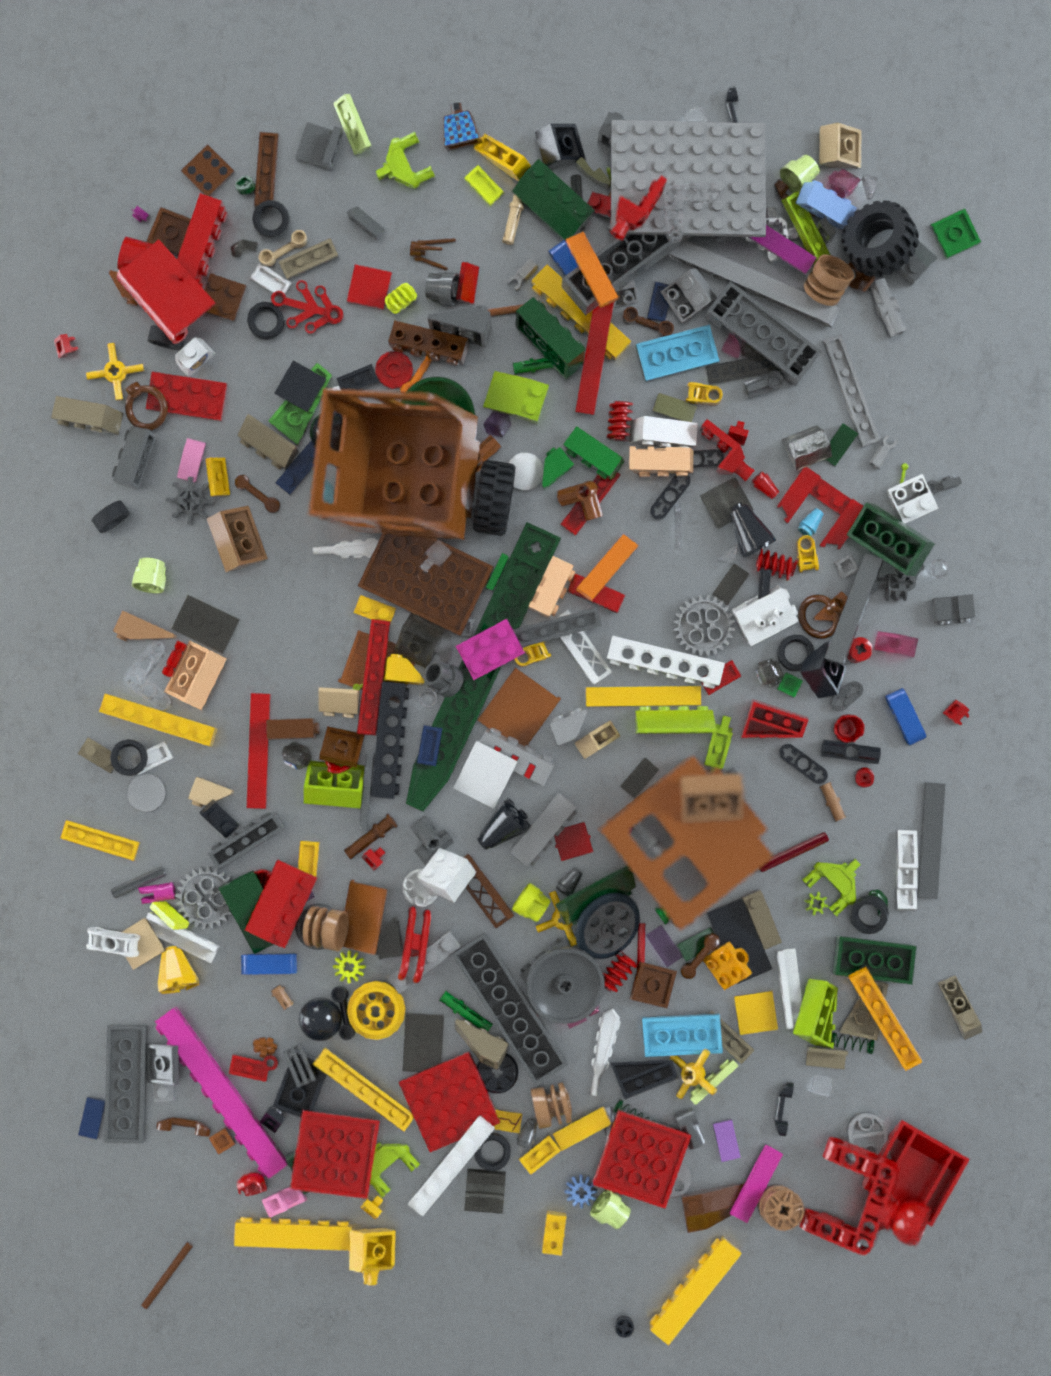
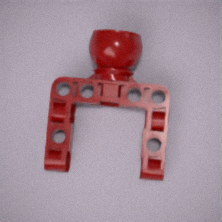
M829 1137L823 1158L871 1178L874 1181L858 1228L844 1223V1220L835 1216L806 1208L799 1227L806 1232L859 1255H867L871 1252L877 1243L880 1231L884 1229L887 1231L892 1229L894 1236L901 1243L917 1247L927 1226L931 1208L920 1201L910 1200L901 1203L900 1199H896L893 1192L900 1175L899 1165L895 1161L836 1137ZM848 1153L853 1154L856 1158V1161H852L849 1158ZM885 1169L891 1170L892 1176H888L885 1173ZM879 1186L885 1188L886 1194L879 1191ZM867 1222H871L874 1225V1229L869 1228ZM825 1224L830 1225L832 1231H828L825 1228ZM861 1240L867 1241L868 1246H864Z

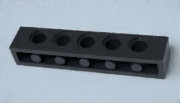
M382 682L371 797L395 799V795H399L400 784H396L397 776H401L402 765H399L398 762L399 757H403L404 746L400 745L401 738L405 737L406 728L402 726L403 719L407 718V707H404L405 699L408 700L409 688H406V684ZM392 697H397L400 700V704L396 708L391 707L389 704V700ZM390 716H395L398 719L395 727H390L387 723V719ZM388 735H393L396 739L393 746H388L385 742ZM386 754H391L394 758V762L391 765H386L383 761ZM384 773L391 775L392 781L390 784L382 782L381 777Z

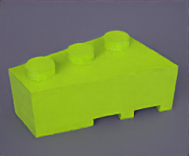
M808 980L794 1027V1035L815 1046L834 1048V1043L831 1042L832 1030H835V1024H832L833 1012H836L838 987L827 981Z

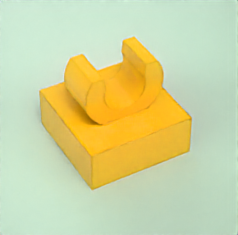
M377 1195L372 1202L368 1199L365 1200L360 1208L375 1220L382 1213V1210L378 1207L383 1200Z

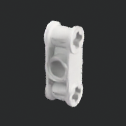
M90 927L87 929L89 941L86 944V948L88 950L114 953L125 957L139 956L137 947L140 935L106 930L100 927Z

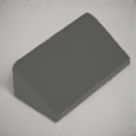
M354 207L347 211L348 218L373 239L378 240L385 232L381 225L359 207Z

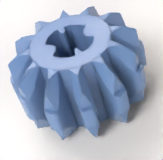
M582 1174L579 1175V1181L573 1176L572 1181L574 1184L566 1183L571 1188L565 1190V1194H571L567 1197V1201L574 1199L572 1203L574 1207L578 1202H580V1208H583V1202H586L587 1206H591L589 1199L595 1201L596 1197L592 1194L598 1193V1190L593 1188L595 1185L592 1182L589 1183V1176L586 1177L585 1181H583ZM579 1187H583L584 1191H586V1193L583 1192L584 1195L582 1196L579 1195V1192H576V1190L579 1191Z

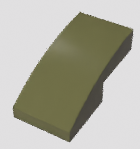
M583 157L576 161L578 170L590 181L606 189L611 187V181L600 167L593 171Z
M658 393L652 411L668 418L692 422L697 406Z

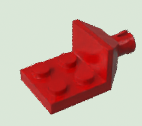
M660 175L658 180L654 179L649 187L647 196L644 195L639 206L620 196L616 208L615 221L617 222L610 232L615 238L624 240L628 230L633 231L643 227L664 192L667 178Z
M706 419L700 428L701 435L708 441L713 440L717 444L716 447L723 453L726 451L729 453L715 472L724 475L735 473L746 482L755 470L743 461L745 456L741 445L710 420Z

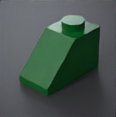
M553 447L546 453L547 457L544 462L542 480L543 490H546L574 467V463L561 447L557 449Z

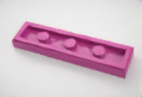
M765 1144L729 1214L748 1223L783 1156L782 1153Z

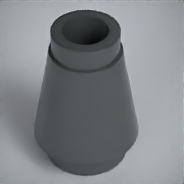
M574 867L557 882L556 889L568 897L570 894H573L583 874Z
M527 1119L517 1137V1145L527 1149H532V1146H535L538 1122Z

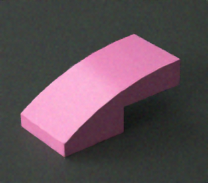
M187 438L177 478L188 480V477L192 476L194 477L193 482L197 481L200 464L204 456L205 442Z
M289 1186L262 1199V1203L270 1218L305 1202L307 1197L302 1191L292 1190Z

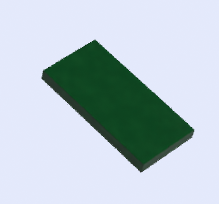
M254 870L220 886L219 891L253 954L274 945L245 930L263 891V887Z

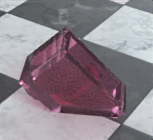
M842 168L839 172L834 171L828 177L827 187L837 192V196L840 198H847L856 190L861 180Z
M878 631L874 650L911 659L915 656L918 638Z

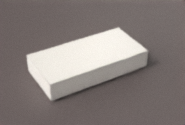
M259 263L250 277V280L270 293L282 291L286 295L292 286L291 282Z
M165 741L147 749V765L138 775L173 759ZM140 753L130 758L134 768L140 763Z

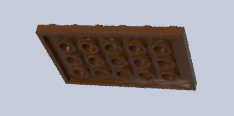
M382 534L358 587L461 636L494 566L433 537Z

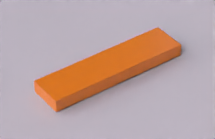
M584 232L566 239V244L600 308L618 300V295Z
M623 534L576 590L592 601L634 553L638 545Z

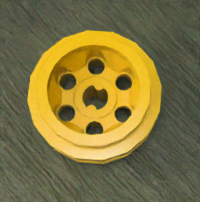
M372 981L364 983L354 991L348 1002L347 1014L349 1023L358 1034L368 1039L379 1040L391 1036L399 1029L404 1020L406 1007L403 996L398 993L394 986L387 982ZM370 993L376 995L374 1000L369 999L368 995ZM384 996H388L390 998L389 1003L383 1002ZM361 1003L366 1006V1009L363 1011L359 1009V1004ZM378 1006L380 1008V1015L374 1016L371 1007ZM388 1010H392L394 1012L393 1017L387 1016ZM365 1017L370 1019V1023L367 1025L363 1022ZM383 1021L384 1027L379 1028L377 1022Z

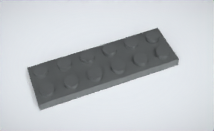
M107 1026L104 1143H144L147 1026Z

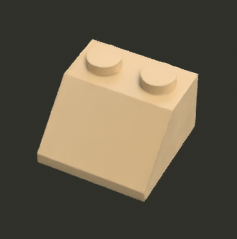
M841 123L820 126L819 164L830 168H861V130Z
M319 687V712H323V716L335 717V713H342V717L354 718V714H359L360 691Z

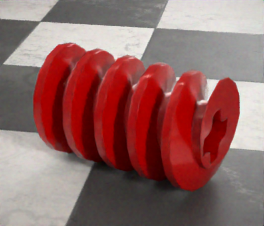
M614 401V403L609 404V408L612 411L608 415L613 418L608 419V423L612 426L607 427V431L611 432L606 435L607 439L616 442H629L625 437L631 434L625 430L631 428L626 422L632 421V418L628 417L627 414L633 413L632 410L628 409L629 406H633V403Z
M761 548L756 561L757 572L762 568L771 570V576L778 572L779 579H781L785 574L786 581H788L794 575L798 559L792 563V557L789 556L785 561L784 554L778 558L777 552H774L770 556V550H766L763 554V549Z
M864 637L855 638L847 659L852 663H860L870 658L873 650L870 641ZM858 646L860 647L859 651H861V653L859 654L857 653L858 650L855 649Z
M623 952V956L616 954L618 962L611 960L613 968L606 967L608 974L603 973L604 988L609 992H618L616 985L623 986L620 979L628 980L625 973L632 974L633 972L630 967H638Z

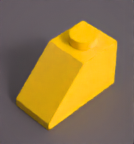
M391 654V657L386 658L384 682L421 686L424 684L423 677L408 659L402 658L403 655Z

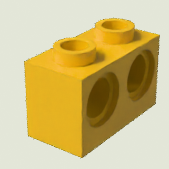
M547 1210L542 1253L562 1255L566 1213Z

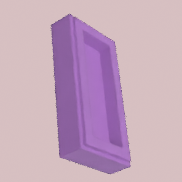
M732 1119L713 1123L721 1162L741 1158Z

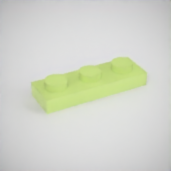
M344 94L333 104L354 155H359L371 147V144L351 95Z
M726 1059L719 1065L720 1070L715 1074L713 1072L710 1073L705 1079L716 1087L738 1065L733 1059ZM697 1085L690 1092L692 1095L689 1098L696 1105L709 1092L702 1086Z

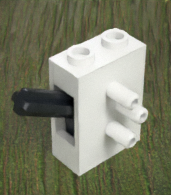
M760 569L758 596L731 609L746 642L750 646L799 622L796 617L798 612L795 606L790 605L788 601L790 595L786 588L783 589L777 585L770 589L771 570Z

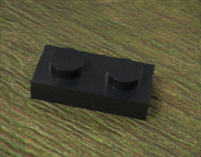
M372 364L336 378L341 390L360 391L379 383Z
M214 799L199 812L225 838L240 826Z
M270 1107L259 1122L275 1133L286 1118L279 1109Z

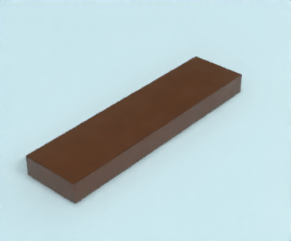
M259 133L254 208L264 201H274L279 133Z

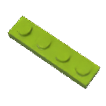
M796 191L781 201L807 252L817 257L813 263L815 265L820 256L831 254L809 211L795 204L799 196V192Z

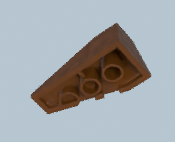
M745 1182L681 1195L687 1232L706 1230L732 1216L729 1213Z

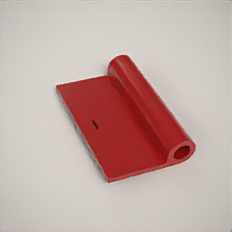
M159 239L126 267H122L117 272L119 283L174 344L183 341L188 334L186 328L216 304Z

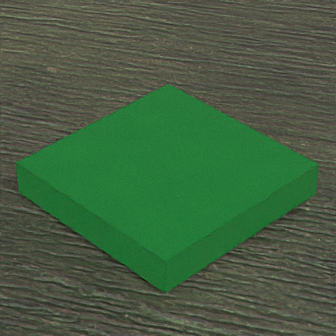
M965 208L930 225L946 259L981 243Z

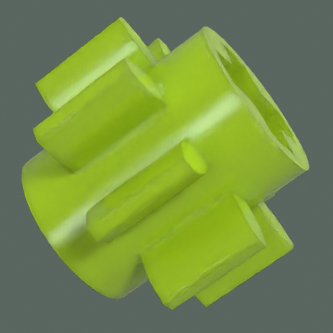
M817 892L816 896L809 893L810 899L804 900L805 903H808V907L805 910L812 909V915L814 916L816 911L824 914L822 909L828 907V905L824 904L827 897L821 898L820 892ZM814 899L820 900L819 908L812 907Z

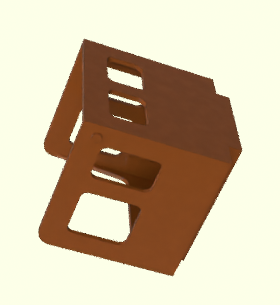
M323 389L308 515L357 532L464 540L466 518H471L480 446V442L476 440L478 416L429 394ZM358 398L375 399L384 404L367 403ZM397 400L423 401L433 406L406 405ZM334 412L341 414L343 417L339 452L331 450L329 445ZM328 464L335 466L337 469L332 504L325 502L323 499Z
M694 756L687 757L597 829L604 834L671 918L672 924L680 931L687 925H691L697 917L774 857L759 838L768 829L744 799L743 819L682 822L681 777L723 775L718 767L705 771ZM648 814H654L674 839V844L654 860H650L629 834L630 829ZM682 856L689 857L708 882L707 887L688 902L682 901L663 877L664 870Z

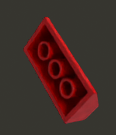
M277 859L245 930L285 949L317 877Z

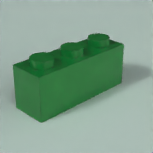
M577 426L563 444L566 449L565 453L572 458L578 457L581 459L580 463L588 469L594 468L597 470L596 474L603 479L609 478L612 480L625 462L622 456Z

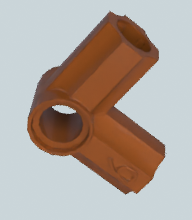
M491 435L479 446L476 473L481 469L483 461L488 460L501 448V445Z
M586 481L557 491L558 502L562 506L581 502L586 521L603 516L597 497L598 489L594 482ZM584 486L588 488L589 495L585 494Z

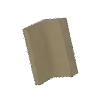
M807 1045L805 1065L845 1069V1059L848 1051L846 1049Z

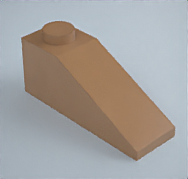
M123 610L113 629V632L117 633L116 637L126 642L128 639L135 641L177 638V635Z

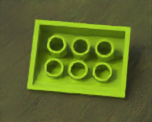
M680 706L678 710H670V707H658V710H651V707H639V710L635 711V734H712L716 732L713 710H708V706H697V710H689V706Z

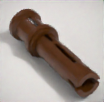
M387 813L384 819L377 824H373L371 830L344 849L346 855L352 860L374 841L384 838L385 834L391 829L397 828V823Z

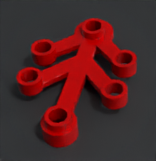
M304 280L297 282L296 289L302 293L307 303L287 298L282 291H275L271 295V303L275 306L281 307L286 305L304 310L299 315L287 319L286 325L289 329H295L299 323L315 314L322 315L323 317L315 322H308L305 325V331L308 334L315 333L316 329L326 323L338 324L343 319V310L337 305H332L326 294V289L322 285L317 286L314 293L317 297L321 298L325 308L319 307L316 304ZM300 283L305 284V289H299L298 285ZM317 289H323L324 293L319 295ZM280 296L282 301L277 303L275 297ZM331 312H336V313H337V317H336V318H332V317L330 316V313H331ZM294 320L296 324L295 326H290L288 322ZM313 325L314 330L308 331L307 326Z

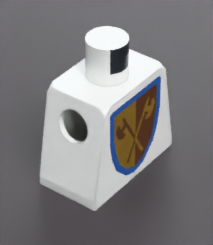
M195 337L175 355V363L187 377H190L215 353L203 339Z

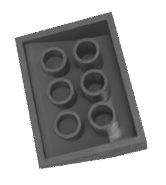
M476 305V307L469 306L429 314L428 323L429 328L432 330L468 338L469 344L486 348L491 329V313L487 310V307L482 305Z

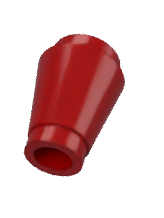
M763 471L758 473L751 481L754 484L753 487L771 499L780 492L769 475Z

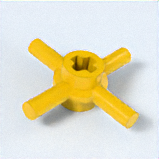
M108 343L110 362L105 365L104 370L86 372L87 380L105 377L109 382L113 383L115 400L120 401L123 400L121 382L129 373L144 371V365L125 366L117 360L115 343ZM117 368L119 372H116L117 375L114 376L111 372H114L113 369Z
M556 890L549 893L555 911L552 914L551 920L535 926L537 932L540 933L555 926L557 929L565 931L571 947L577 945L571 928L573 924L566 925L562 921H558L560 913L556 904L560 902Z
M704 1049L696 1063L691 1062L687 1064L678 1055L670 1056V1059L682 1069L681 1078L683 1084L676 1094L679 1099H683L690 1086L701 1085L711 1095L716 1093L717 1089L704 1079L706 1072L703 1065L710 1055L709 1050Z

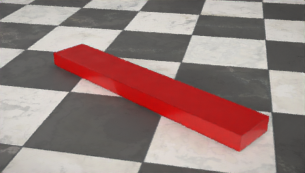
M614 302L601 308L598 306L592 312L575 412L595 415Z
M371 619L357 726L358 734L376 736L390 621Z
M251 693L246 808L266 809L269 751L266 720H270L271 694Z

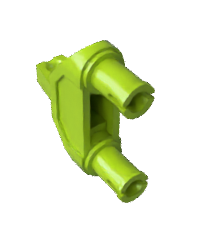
M415 131L400 139L395 137L391 140L386 162L382 163L384 167L375 171L379 180L389 177V180L394 178L395 181L415 189L420 186V183L435 177L431 166L416 173L412 172L406 159L404 149L419 143Z
M856 859L852 860L848 865L845 862L842 865L816 862L813 866L814 869L802 881L807 883L806 885L811 889L821 877H826L841 893V897L828 907L835 916H838L848 905L851 906L856 902L854 877L857 874L854 871L861 864Z
M380 1142L376 1144L370 1185L380 1194L381 1198L391 1189L380 1178V1174L393 1162L401 1159L410 1172L420 1165L409 1152L410 1147L407 1144L382 1145Z

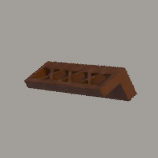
M468 853L463 858L467 859L476 871L473 878L479 880L481 887L480 891L472 890L468 883L465 888L497 929L515 915ZM482 894H489L491 896L492 906H486L481 903ZM486 908H490L491 913H489ZM493 909L501 910L506 917L496 923L492 917Z

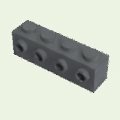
M269 811L260 817L261 821L254 824V822H251L243 827L245 831L238 834L235 832L227 837L228 841L221 844L219 842L211 847L212 851L208 855L217 870H221L285 830L286 828L276 813L271 814Z

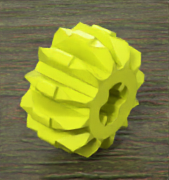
M404 283L388 294L384 302L393 314H397L413 303L417 298V294L409 283Z
M348 950L347 957L344 952H341L340 956L343 960L336 957L335 961L340 964L333 965L334 969H339L335 976L342 974L340 981L347 977V983H351V977L357 982L359 979L356 973L363 976L364 973L359 969L366 968V965H359L360 962L364 961V958L362 957L357 960L358 952L351 957V950ZM346 962L354 964L352 972L345 970Z

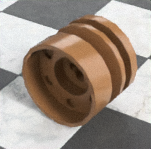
M822 255L818 258L812 269L813 271L810 272L803 284L804 290L813 300L827 306H834L838 304L845 289H847L852 281L854 272L840 258L832 255Z
M312 906L304 922V944L310 947L315 946L316 948H320L323 945L326 950L340 951L344 946L348 933V914L341 910L332 909L328 911L324 907Z
M563 1082L558 1083L560 1092L556 1093L553 1084L550 1085V1094H546L543 1086L531 1089L539 1129L552 1127V1117H556L558 1124L561 1125V1115H565L567 1123L572 1122L569 1094Z
M775 1184L768 1186L757 1204L758 1212L763 1220L777 1230L787 1231L793 1229L803 1218L804 1206L802 1200L795 1192L784 1185ZM782 1205L785 1206L783 1213L780 1212Z

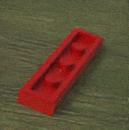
M617 472L612 480L609 478L603 479L598 475L594 478L592 482L596 484L598 489L597 497L599 504L619 479L620 473ZM588 488L585 490V494L589 495ZM580 501L574 505L560 524L574 536L578 534L587 522Z

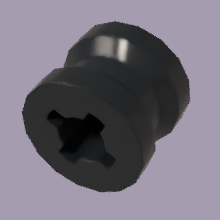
M622 1315L615 1320L614 1327L618 1336L627 1338L633 1334L634 1323L629 1316Z

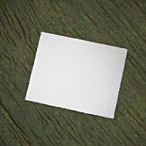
M476 741L453 788L494 809L518 761Z

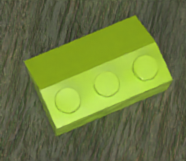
M308 760L304 782V804L361 809L365 765H357V768L351 767L342 773L334 774L328 772L326 762ZM333 763V764L338 765V766H340V767L344 766V765H341V764Z

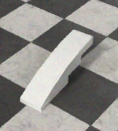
M897 831V911L917 910V831Z

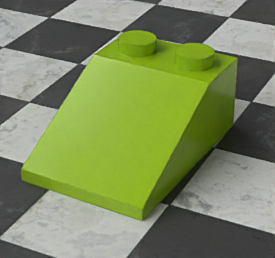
M494 371L483 408L537 425L549 385L532 379Z

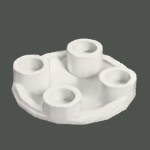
M520 453L508 462L516 466L515 488L530 491L542 481L544 467L541 460L535 455Z
M423 869L409 872L402 884L405 899L417 907H425L432 904L438 896L427 891L417 877Z

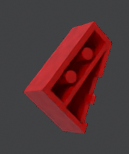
M752 699L741 732V738H803L809 719L807 716Z

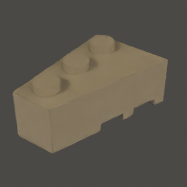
M56 396L51 418L58 421L57 424L69 427V424L77 429L85 430V428H88L98 433L106 432L119 435L124 413L108 405Z

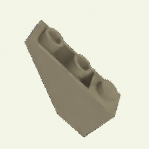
M956 975L939 982L940 990L964 1040L982 1033V1024Z
M456 1019L455 1030L478 1060L498 1070L508 1052V1043L501 1037L490 1035L485 1029L473 1027L466 1020Z

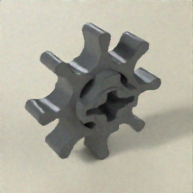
M192 476L188 477L189 483L186 488H181L177 482H174L172 486L178 490V495L176 498H166V502L173 501L178 506L177 511L172 514V517L176 518L179 513L184 512L188 516V525L193 524L192 516L195 513H199L203 519H207L208 515L204 513L203 505L205 503H215L214 499L207 500L203 496V491L209 487V484L204 483L200 489H196L193 486L194 477ZM190 495L191 498L194 499V503H191V506L189 502H186V499L190 498Z

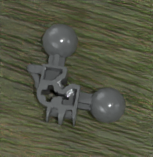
M922 565L916 576L905 575L895 568L898 576L896 574H886L885 577H878L872 594L878 589H885L886 601L889 600L890 596L893 597L894 601H898L899 597L906 601L908 591L914 589L917 576L925 566ZM904 580H906V582H909L908 586L902 584H894L902 582Z

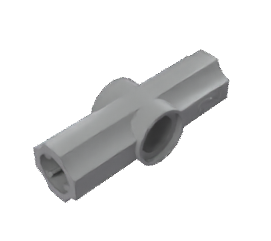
M885 278L872 282L869 287L876 302L875 307L879 317L885 323L890 338L906 332L899 314L898 302L894 296L892 297Z

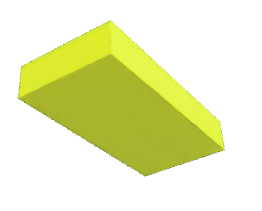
M479 165L464 177L490 206L504 194V191Z
M167 901L152 902L150 909L172 930L187 929L189 922Z

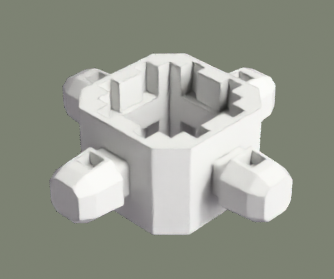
M768 207L766 209L767 226L777 225V227H780L781 235L787 239L790 238L791 240L799 237L795 227L787 229V222L783 218H776L775 207ZM745 237V240H746V241H748V242H754V241L751 240L750 238ZM758 244V248L762 251H768ZM768 251L769 261H778L779 257Z

